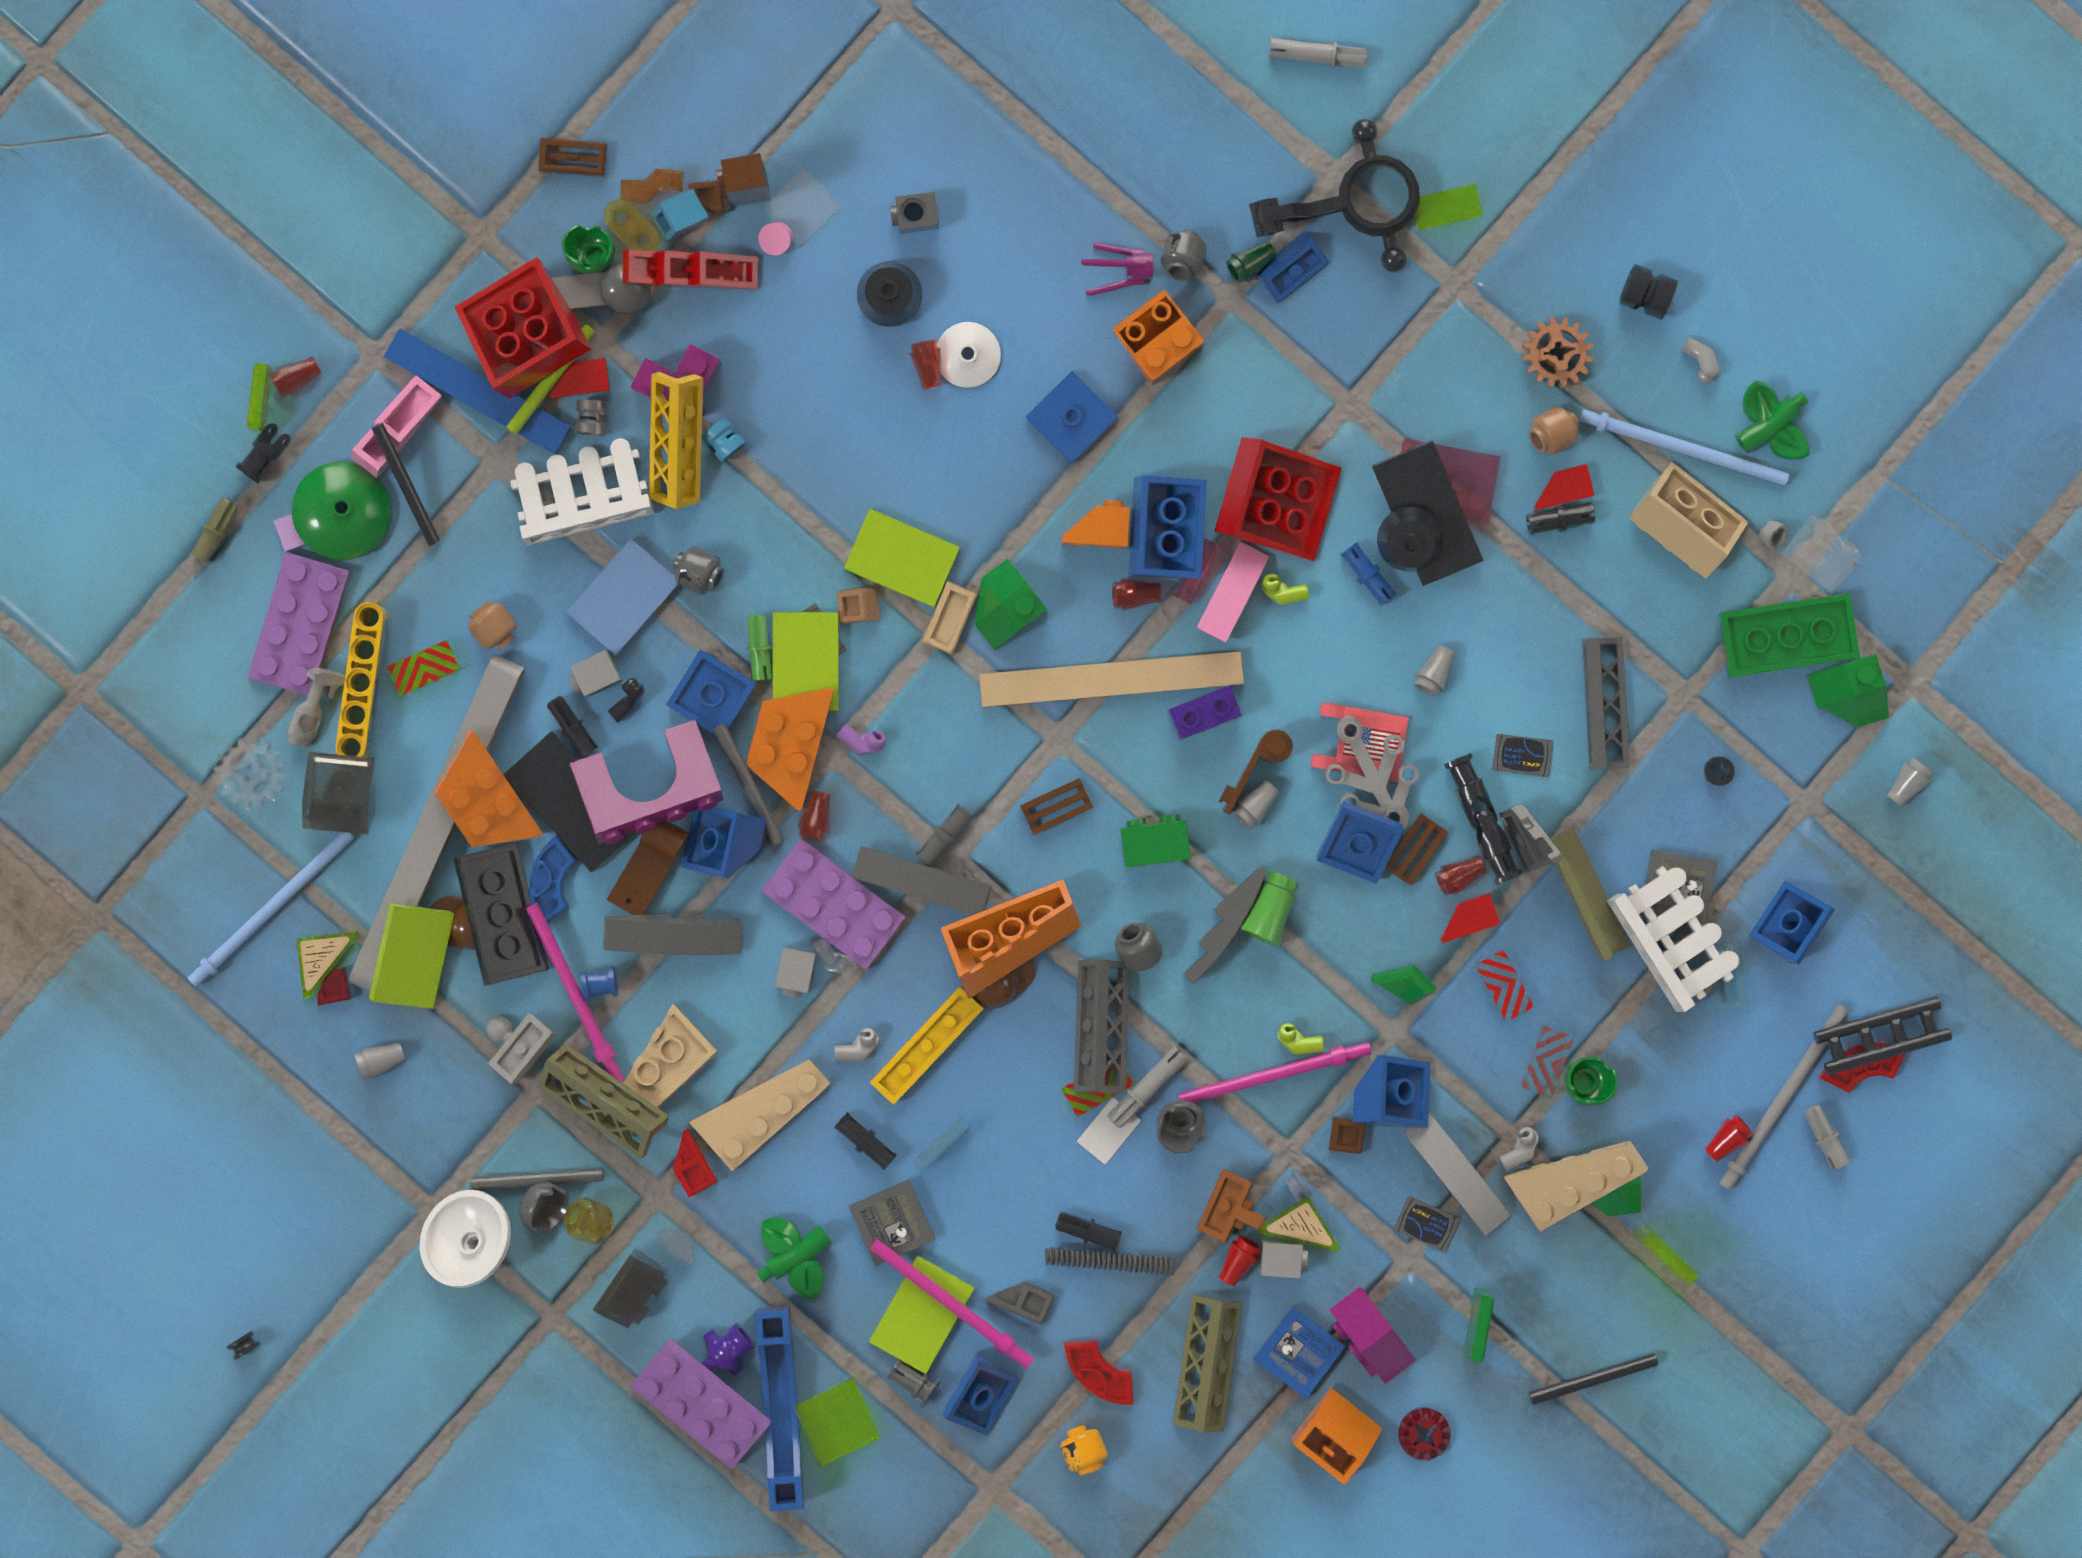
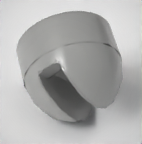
M1778 521L1766 522V526L1759 530L1760 539L1771 549H1778L1786 542L1789 530Z

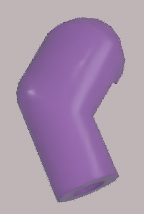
M848 724L836 735L858 755L877 753L884 748L886 742L885 734L879 730L859 735Z

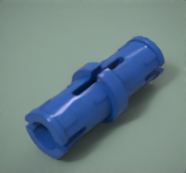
M1357 542L1340 554L1359 577L1356 580L1360 585L1364 583L1380 606L1397 594L1380 574L1379 570L1381 568L1378 564L1373 565Z

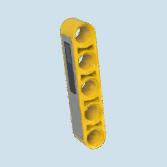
M365 602L359 605L353 617L336 739V753L338 757L349 763H359L365 760L371 746L388 624L386 610L372 602ZM369 609H375L379 614L378 622L372 627H368L363 621L364 613ZM365 641H370L374 646V653L369 659H363L359 655V647ZM360 674H366L370 680L369 687L363 692H359L354 686L355 678ZM356 706H360L365 712L364 721L358 725H355L350 720V712ZM351 739H356L361 747L359 754L355 757H350L345 751L346 743Z

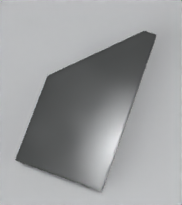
M1024 1281L988 1295L986 1301L1043 1325L1055 1294Z

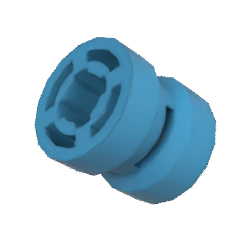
M726 417L717 421L702 434V440L706 445L712 446L716 450L715 455L721 463L732 457L747 443L740 434L733 432L732 424Z

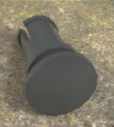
M898 1360L894 1368L902 1372L904 1377L891 1370L887 1378L892 1379L911 1392L912 1398H920L922 1400L920 1407L923 1408L937 1393L941 1380L937 1379L932 1383L928 1380L929 1376L926 1374L921 1376Z

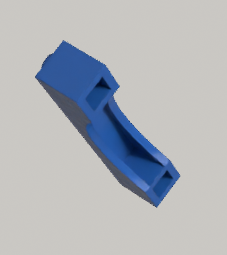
M790 1306L757 1308L755 1321L764 1415L772 1421L765 1430L770 1512L803 1509L805 1496Z

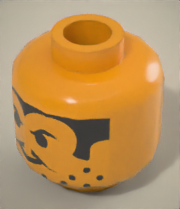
M1081 1425L1066 1432L1068 1438L1061 1442L1060 1449L1069 1471L1078 1472L1080 1476L1104 1467L1103 1462L1108 1458V1452L1098 1430H1087L1085 1425Z

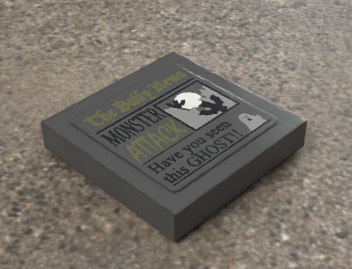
M1651 850L1645 885L1658 877L1655 871L1662 866L1666 870L1671 868L1683 869L1686 873V882L1678 889L1684 898L1696 895L1703 900L1704 909L1696 918L1702 926L1705 925L1717 861ZM1669 894L1652 905L1651 909L1658 916L1676 903Z
M909 1179L849 1205L875 1267L885 1263L883 1259L870 1250V1247L877 1239L899 1256L936 1240Z

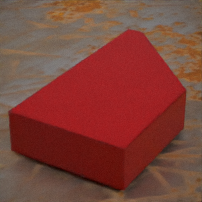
M606 358L572 362L549 392V399L610 392Z
M1587 464L1554 472L1534 504V511L1595 496Z
M1490 893L1457 903L1452 917L1440 938L1441 943H1446L1500 924Z
M687 1128L682 1134L673 1171L690 1198L718 1182V1179L689 1128Z

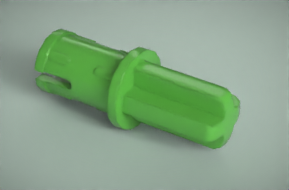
M763 614L750 615L747 617L749 647L746 648V651H750L751 680L772 679L769 649L773 648L768 642L766 616Z

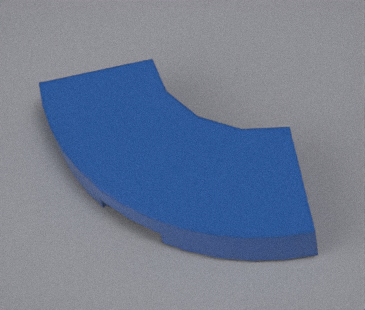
M557 835L543 847L537 856L530 877L529 896L531 905L538 903L547 923L569 908L564 897V880L568 870L577 862Z

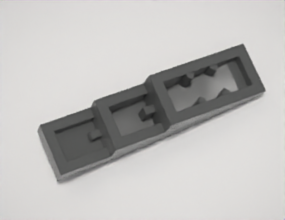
M864 846L860 847L851 876L858 880L971 915L985 910L992 889L990 885Z
M1260 865L1213 909L1222 920L1198 941L1206 952L1183 973L1192 984L1217 960L1239 930L1256 899L1267 872L1263 865Z
M669 914L605 916L604 950L668 955L741 954L743 923L739 919L706 920L704 916L672 918Z

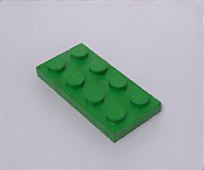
M1850 593L1718 613L1728 678L1860 658Z

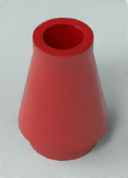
M1735 1114L1731 1119L1726 1118L1704 1149L1716 1162H1719L1725 1156L1749 1143V1138L1754 1133Z
M1239 1235L1237 1240H1232L1222 1271L1218 1277L1228 1285L1235 1287L1245 1273L1260 1259L1258 1254L1261 1251V1247L1251 1239Z

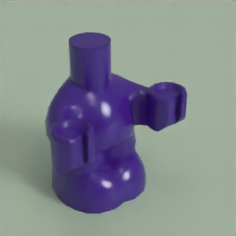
M735 1323L722 1337L712 1328L703 1336L708 1344L709 1357L701 1364L709 1371L719 1367L729 1370L733 1375H736L744 1369V1366L738 1359L755 1349L756 1346L738 1323Z

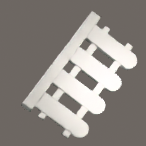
M619 438L611 444V456L600 458L597 450L588 446L579 452V464L568 466L563 456L552 455L547 461L548 472L536 474L535 469L529 463L519 464L515 469L516 480H512L510 483L513 491L519 489L524 511L518 512L520 522L526 521L527 523L519 527L522 539L526 545L530 546L654 514L652 501L648 494L642 495L643 491L648 490L646 481L639 482L634 460L640 459L638 449L631 450L628 441ZM614 465L619 487L607 490L602 468ZM582 473L587 495L575 498L570 476ZM551 481L556 503L544 506L539 484ZM622 497L623 499L621 501L610 503L611 499ZM590 505L591 507L589 509L581 511L578 510L579 507ZM558 513L559 515L558 517L550 519L546 518V516Z
M1662 866L1655 871L1658 877L1640 889L1636 884L1628 888L1631 894L1628 897L1625 893L1616 894L1606 902L1675 1011L1685 1012L1695 1006L1692 1000L1693 996L1700 1000L1706 996L1703 990L1720 978H1723L1725 982L1734 978L1731 971L1738 966L1739 958L1733 951H1723L1719 954L1713 944L1721 938L1722 932L1720 927L1715 923H1707L1701 926L1696 916L1704 909L1703 900L1696 895L1684 898L1678 888L1686 882L1685 871L1681 868L1666 870ZM1670 894L1676 904L1656 916L1651 906ZM1642 912L1648 923L1644 924L1638 914ZM1688 922L1693 932L1674 944L1668 934ZM1659 940L1666 949L1663 952L1656 943ZM1705 950L1711 960L1691 972L1686 962ZM1678 968L1683 976L1681 980L1674 972V969Z

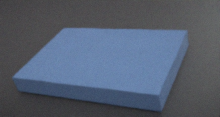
M630 539L566 613L617 656L677 588L678 584L672 573L633 539Z

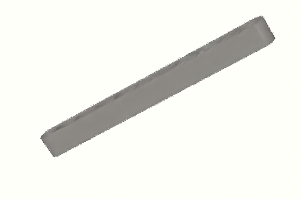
M496 654L490 660L349 976V982L366 990H371L390 903L415 907L421 906L456 828V824L434 791L441 778L445 777L452 758L458 754L468 731L473 730L489 753L522 680L525 667Z

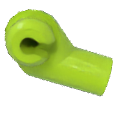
M1268 574L1263 579L1262 589L1265 595L1279 605L1310 599L1306 584L1289 587L1276 574Z
M1285 1023L1280 1026L1277 1035L1278 1039L1292 1054L1301 1055L1324 1052L1322 1035L1304 1037L1294 1024Z

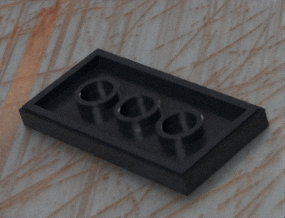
M1433 439L1372 465L1391 513L1404 507L1420 508L1433 515L1441 526L1443 545L1439 556L1431 565L1417 571L1423 586L1484 561Z
M551 731L503 775L586 868L593 872L637 831L624 835V838L619 842L598 844L570 763L578 761V759L557 735Z
M518 843L454 857L453 860L484 986L547 971L548 967L541 939L526 910L527 907L531 906Z

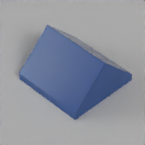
M1784 881L1749 936L1788 962L1799 965L1835 909Z
M975 1353L943 1408L942 1416L947 1420L987 1436L1020 1379Z

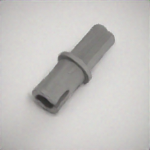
M1815 1105L1805 1110V1117L1816 1136L1814 1143L1820 1146L1830 1169H1838L1848 1164L1850 1159L1838 1138L1839 1132L1832 1129L1821 1106Z

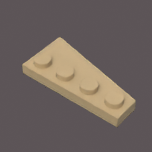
M672 1004L667 1012V1016L660 1027H657L641 1056H638L632 1066V1070L622 1083L660 1108L719 1052L677 1005ZM603 1112L606 1120L615 1125L612 1116Z
M808 1059L689 1121V1123L730 1170L733 1171L826 1089L831 1082Z
M1626 1141L1592 1150L1590 1153L1576 1157L1573 1155L1553 1163H1542L1532 1166L1530 1169L1508 1172L1504 1179L1538 1230L1542 1231L1644 1174L1648 1170V1166L1632 1142Z

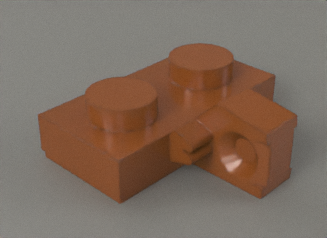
M1223 1169L1196 1229L1225 1243H1228L1234 1228L1242 1230L1245 1223L1257 1229H1262L1267 1217L1251 1210L1254 1202L1247 1200L1254 1182Z

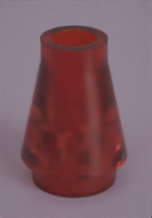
M936 339L910 344L912 352L909 355L921 381L922 389L941 386V347L937 346Z
M311 356L305 360L276 367V371L269 375L278 393L283 398L287 395L292 397L312 379L322 373L315 359Z
M1121 578L1120 582H1113L1112 601L1114 608H1122L1125 611L1161 602L1160 583H1149Z
M820 791L811 792L809 802L797 826L800 828V837L815 841H825L826 834H829L830 794Z
M1477 855L1470 859L1441 866V870L1435 872V877L1440 889L1446 896L1452 893L1457 895L1487 871L1482 859Z

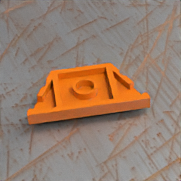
M832 687L763 700L746 766L799 811H802L834 692Z
M473 730L468 731L458 754L452 758L445 777L441 778L434 791L447 813L471 847L540 837L543 834L480 739Z

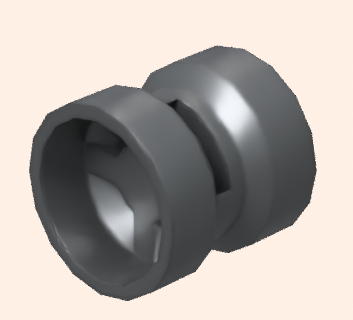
M588 399L576 400V411L579 413V417L575 422L574 433L607 436L605 415L609 413V402Z

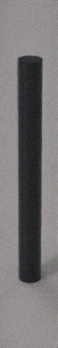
M383 422L372 426L371 429L428 546L438 543L440 538Z
M1655 1353L1529 1392L1532 1404L1535 1405L1658 1366V1361Z

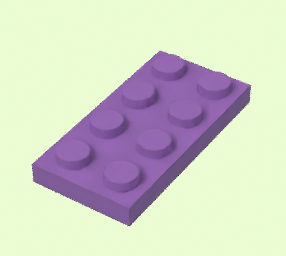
M289 552L285 553L248 678L308 696L313 681L307 676V671L311 668L322 667L351 571Z
M801 838L761 890L864 969L869 967L905 919L903 914L855 878H852L851 875Z
M670 1338L630 1385L633 1390L731 1470L772 1422Z

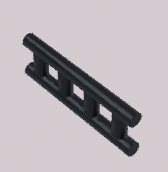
M1933 997L1813 1032L1816 1044L1828 1043L1833 1061L1824 1063L1826 1074L1829 1076L1952 1040L1949 1028L1938 1030L1932 1011L1941 1009L1939 998ZM1919 1015L1925 1034L1907 1039L1901 1020ZM1889 1024L1895 1043L1877 1048L1871 1029ZM1858 1033L1864 1052L1846 1057L1840 1038Z

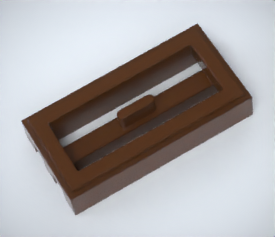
M541 138L538 171L542 173L605 177L607 143ZM547 147L599 150V156L547 152ZM546 160L598 163V168L548 165Z
M1080 778L1020 805L1033 835L1093 808ZM1077 787L1079 793L1031 815L1029 808ZM1077 800H1083L1084 805L1037 826L1034 821Z
M1420 813L1393 851L1385 869L1411 886L1448 831ZM1424 823L1427 826L1397 869L1393 866L1420 825ZM1434 830L1438 834L1409 876L1404 874L1405 870Z

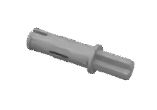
M1271 37L1269 58L1331 64L1330 68H1334V65L1365 68L1368 57L1366 49L1338 46L1337 42L1321 44Z
M1173 1046L1131 1091L1129 1089L1126 1090L1128 1094L1108 1113L1109 1120L1116 1127L1122 1128L1142 1107L1144 1109L1147 1107L1145 1104L1189 1060Z

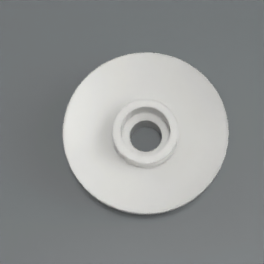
M963 322L950 327L942 334L936 346L935 359L940 373L947 381L958 387L973 388L983 385L994 376L1000 364L1001 351L996 337L989 329L977 323ZM965 348H971L974 351L972 359L966 360L962 357L961 353Z

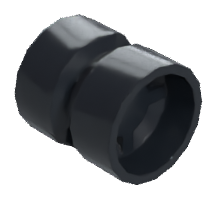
M1634 264L1623 287L1619 304L1634 310L1641 306L1644 308L1645 314L1662 320L1671 304L1678 280L1663 274L1654 277L1651 269Z

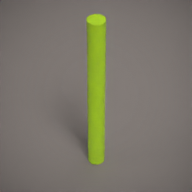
M583 325L582 330L587 341H589L595 331L590 326ZM572 362L541 380L506 426L508 431L514 435L518 434Z

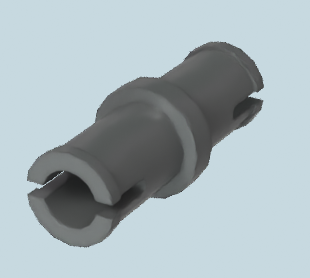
M957 804L940 826L936 825L934 827V834L916 852V855L932 867L949 845L953 846L957 842L955 840L957 835L974 817Z

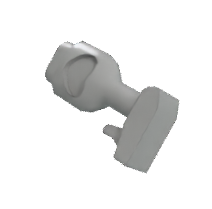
M317 667L308 669L307 676L313 682L306 701L300 704L294 711L287 732L290 734L287 740L289 743L309 748L312 740L316 739L323 716L319 703L325 685H327L326 695L333 698L336 689L344 685L345 675L341 672Z

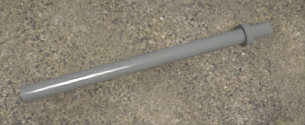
M1838 1004L1822 1029L1841 1024L1849 1010ZM1815 1040L1812 1042L1753 1131L1754 1134L1749 1138L1750 1142L1743 1146L1734 1161L1730 1160L1727 1164L1729 1169L1719 1182L1721 1186L1730 1191L1739 1176L1745 1175L1747 1172L1745 1167L1828 1044L1827 1042L1816 1044Z

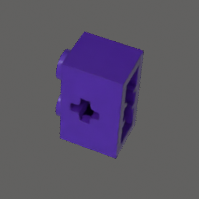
M1230 685L1168 710L1179 741L1242 716Z

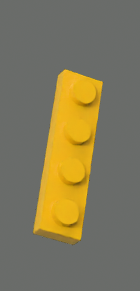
M959 986L869 1083L894 1105L984 1008L972 997L968 999L965 990Z

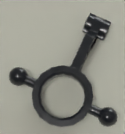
M1361 119L1353 125L1352 136L1357 143L1361 144L1364 159L1355 162L1344 174L1339 187V196L1309 203H1288L1280 206L1277 197L1267 198L1250 203L1249 208L1256 237L1270 236L1284 231L1283 223H1296L1342 212L1345 220L1356 231L1371 237L1382 236L1385 250L1381 255V264L1389 272H1398L1405 267L1407 256L1397 246L1395 233L1403 230L1416 214L1420 203L1419 184L1413 171L1401 160L1387 155L1376 154L1374 140L1378 134L1377 126L1369 119ZM1372 167H1386L1396 171L1404 179L1408 188V202L1405 209L1397 218L1386 223H1373L1363 219L1355 211L1351 203L1350 190L1354 180L1363 171Z

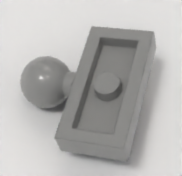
M528 1013L514 1032L512 1024L507 1018L502 1016L494 1017L487 1024V1035L492 1041L504 1042V1044L488 1065L510 1084L516 1086L557 1034L531 1013Z

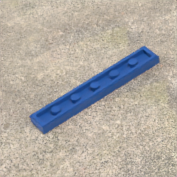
M399 328L383 356L505 427L526 401L517 395L510 399L506 398L492 388L488 378ZM537 407L518 434L556 455L572 427Z

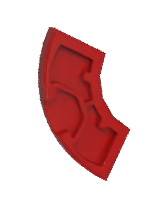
M1875 1042L1877 1048L1890 1044ZM1862 1044L1844 1050L1847 1057L1864 1052ZM1906 1053L1829 1076L1826 1074L1825 1069H1823L1818 1078L1850 1093L1857 1083L1868 1077L1885 1076L1894 1079Z
M1097 1340L1064 1342L1069 1366L1075 1377L1085 1388L1108 1402L1134 1405L1132 1372L1130 1370L1118 1369L1109 1364L1101 1355Z

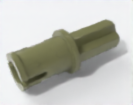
M225 498L220 499L209 522L202 525L205 529L193 551H191L192 555L207 563L211 562V558L222 538L227 537L225 532L238 510V506Z

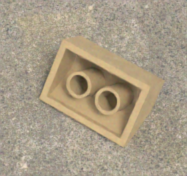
M1672 461L1639 501L1629 517L1639 529L1647 532L1661 543L1666 550L1675 554L1690 569L1699 573L1705 579L1728 556L1748 524L1747 520Z

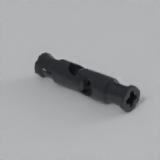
M1469 753L1445 763L1444 767L1451 772L1457 786L1455 789L1457 797L1470 826L1476 831L1479 848L1484 859L1489 860L1496 877L1494 883L1498 885L1523 873L1521 869H1517L1510 853L1512 847L1506 833L1497 823V814L1483 780L1477 777L1470 761L1473 757ZM1479 799L1485 804L1487 810L1476 812L1473 815V801Z

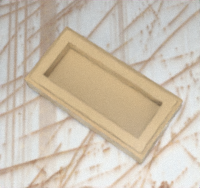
M947 581L922 643L953 655L978 594Z

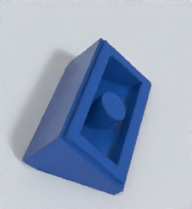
M1303 232L1277 253V257L1271 260L1256 276L1276 302L1279 303L1326 266L1329 261L1315 240L1306 232Z

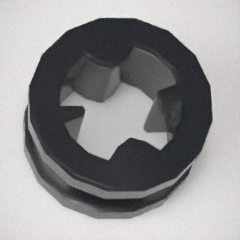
M1721 756L1709 759L1704 767L1706 780L1716 786L1728 784L1735 774L1732 762ZM1716 762H1723V768L1728 769L1727 776L1722 775L1723 780L1721 781L1715 780V774L1710 773L1712 765L1717 767Z
M253 1331L248 1332L226 1346L228 1350L234 1351V1360L260 1345L259 1341L253 1340Z

